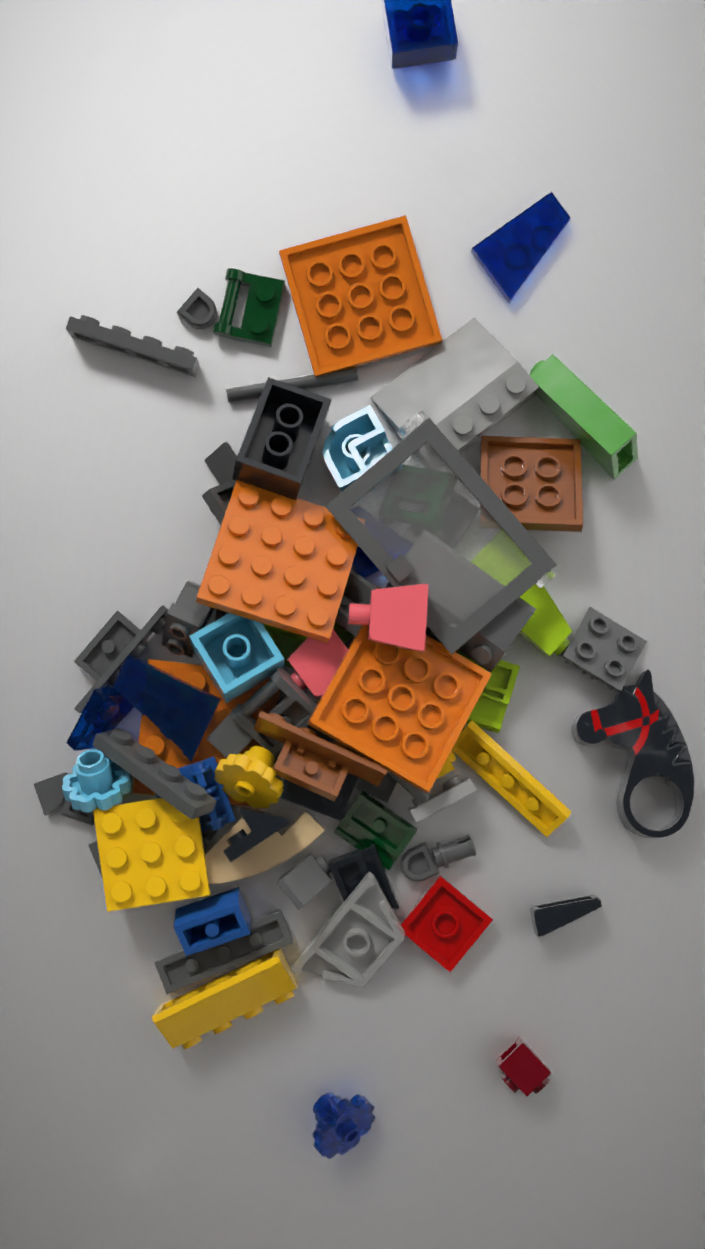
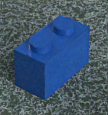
M237 887L177 908L175 911L174 930L185 955L189 956L251 934V914L240 888Z

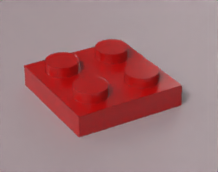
M440 875L401 922V926L405 935L447 971L451 972L493 919Z

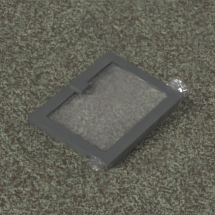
M420 411L398 430L397 434L402 441L325 507L393 587L429 584L426 625L452 655L533 585L537 584L541 589L556 576L552 569L557 564L423 411Z

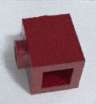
M520 1036L495 1060L498 1067L505 1073L502 1080L514 1093L521 1090L526 1096L532 1092L537 1094L550 1080L548 1076L552 1072L549 1067Z

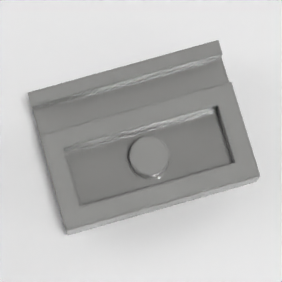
M458 775L442 783L441 785L444 790L433 796L430 793V796L422 804L415 798L412 799L414 806L408 808L414 821L417 823L477 791L470 778L461 780Z

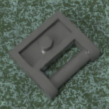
M280 667L271 674V680L244 704H238L231 710L233 719L273 755L283 748L284 743L253 730L256 720L252 717V714L279 690L283 691L287 696L268 713L282 716L287 723L293 726L306 728L308 726L307 722L317 706L292 680L289 673Z

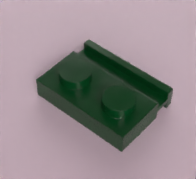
M361 791L342 821L336 827L334 833L357 849L361 848V850L375 843L384 867L390 870L418 828L364 791Z

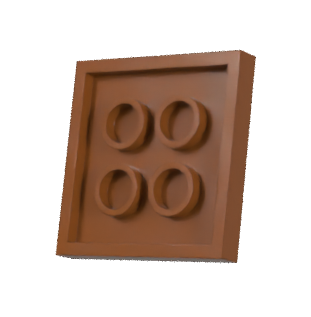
M481 436L480 477L526 530L582 532L581 439ZM480 503V528L502 529Z

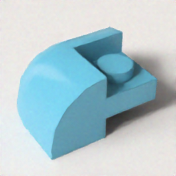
M371 405L341 419L330 427L331 432L324 442L322 453L329 471L342 492L391 451L393 447ZM402 464L388 476L402 470Z

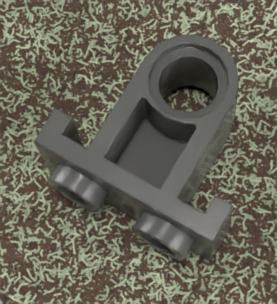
M190 580L186 582L176 602L172 603L167 612L161 645L167 647L170 652L176 655H186L192 658L195 652L191 647L189 636L206 627L214 608L196 603L201 585Z

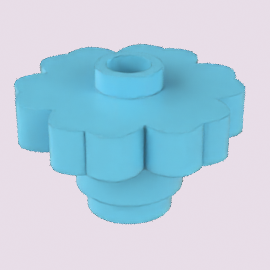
M91 749L82 752L77 757V763L72 768L73 773L63 778L62 785L65 800L71 801L72 808L89 813L97 807L101 810H108L123 801L122 795L132 790V776L105 756L100 750Z

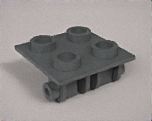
M589 607L570 644L562 652L561 657L566 659V664L571 663L577 668L582 669L584 675L589 673L591 679L597 678V680L608 686L607 689L612 690L613 688L621 692L647 641L592 607Z

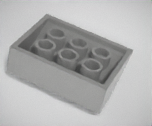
M473 318L379 390L370 399L403 440L430 418L461 453L535 396L539 387L518 360ZM428 442L414 453L426 469L438 471L446 465Z

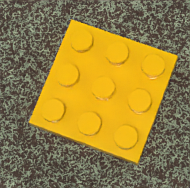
M163 798L115 805L108 810H101L99 808L93 810L107 912L211 895L200 817L191 820Z

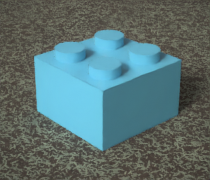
M228 613L189 636L192 649L225 703L267 680L279 667L284 669L282 654L260 622Z

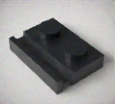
M375 843L371 844L368 848L362 850L360 848L329 860V867L343 901L348 898L366 874L371 872L391 908H394V910L399 908V901Z

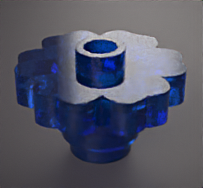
M332 1092L322 1095L313 1106V1113L317 1122L316 1129L312 1134V1137L315 1139L313 1146L321 1156L328 1159L333 1158L337 1153L345 1154L359 1143L362 1135L370 1130L375 1120V1115L372 1113L374 1106L366 1097L360 1094L355 1095L351 1100L348 1098L343 1099L339 1095L335 1096Z

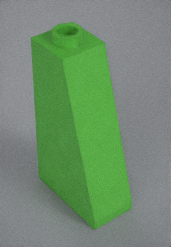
M553 354L547 360H541L534 365L530 371V377L539 387L535 395L576 439H581V445L613 480L616 479L638 459L637 433Z

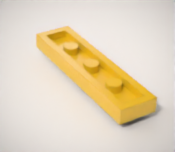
M471 720L461 731L452 751L541 833L548 837L568 819L571 811L476 723Z

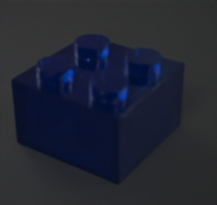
M382 0L381 7L391 69L456 60L458 39L451 0Z

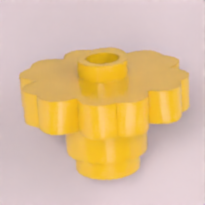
M253 746L244 754H229L227 759L220 760L214 771V779L223 785L222 790L224 793L238 802L246 801L254 808H269L271 803L276 804L283 793V782L275 777L276 772L273 770L275 757L269 750L260 746Z

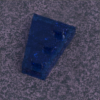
M552 192L471 249L472 254L508 303L512 301L523 283L528 279L539 261L547 253L571 219Z
M132 655L127 656L113 686L142 715H146L168 740L173 741L190 761L193 760L221 701V698Z

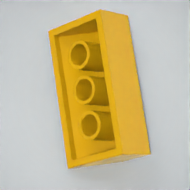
M279 948L160 1005L151 1018L172 1049L182 1045L183 1049H187L202 1041L200 1035L213 1030L214 1034L221 1033L233 1026L231 1020L243 1015L245 1019H249L263 1011L262 1005L274 1000L276 1004H280L294 996L293 990L297 989L298 982L291 971L282 948Z

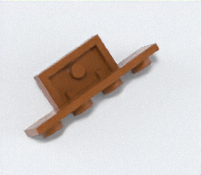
M261 711L253 729L284 743L273 768L277 776L334 802L347 773L379 786L388 771V768L349 751V748L343 744L326 741L318 737L311 729L293 726L287 723L282 716L275 713L267 714Z

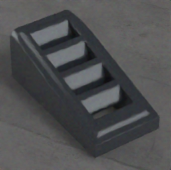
M595 895L531 906L530 912L536 936H544L597 910L602 906L601 899Z

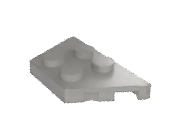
M371 872L366 874L294 962L291 969L293 973L301 975L302 971L320 974L324 980L334 982L340 980L349 985L365 987L405 938V932Z

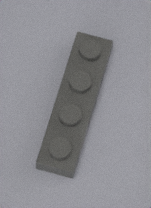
M81 315L80 319L72 316L69 317L66 330L71 337L196 377L199 362L197 357L193 356L194 352L180 346H175L174 350L166 348L156 338L144 336L142 340L130 336L131 332L115 325L108 329L99 326L100 322L89 316Z
M116 728L96 734L92 744L93 747L100 750L105 756L191 820L213 811L216 799L207 794L202 786L192 783L184 777L176 767L168 765L157 757L153 750L142 746L131 738L127 731Z
M279 910L252 921L251 934L189 956H186L184 950L156 960L154 963L166 994H169L287 946L294 941L283 913Z

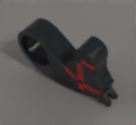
M646 670L640 674L635 685L624 686L608 706L587 711L576 717L571 726V732L578 744L590 746L603 741L610 747L627 751L628 759L616 801L619 818L629 831L640 837L661 838L676 833L686 823L694 798V774L691 757L682 732L667 705L653 691L652 675L650 670ZM653 776L665 779L664 783L670 787L676 800V810L672 820L668 825L656 831L640 825L634 818L630 808V798L635 786L643 779Z

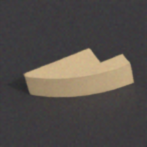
M306 810L284 833L280 830L230 862L223 852L225 848L230 846L226 840L242 829L247 834L251 832V829L242 817L205 855L209 884H221L240 880L267 871L287 861L306 848L325 831V828Z

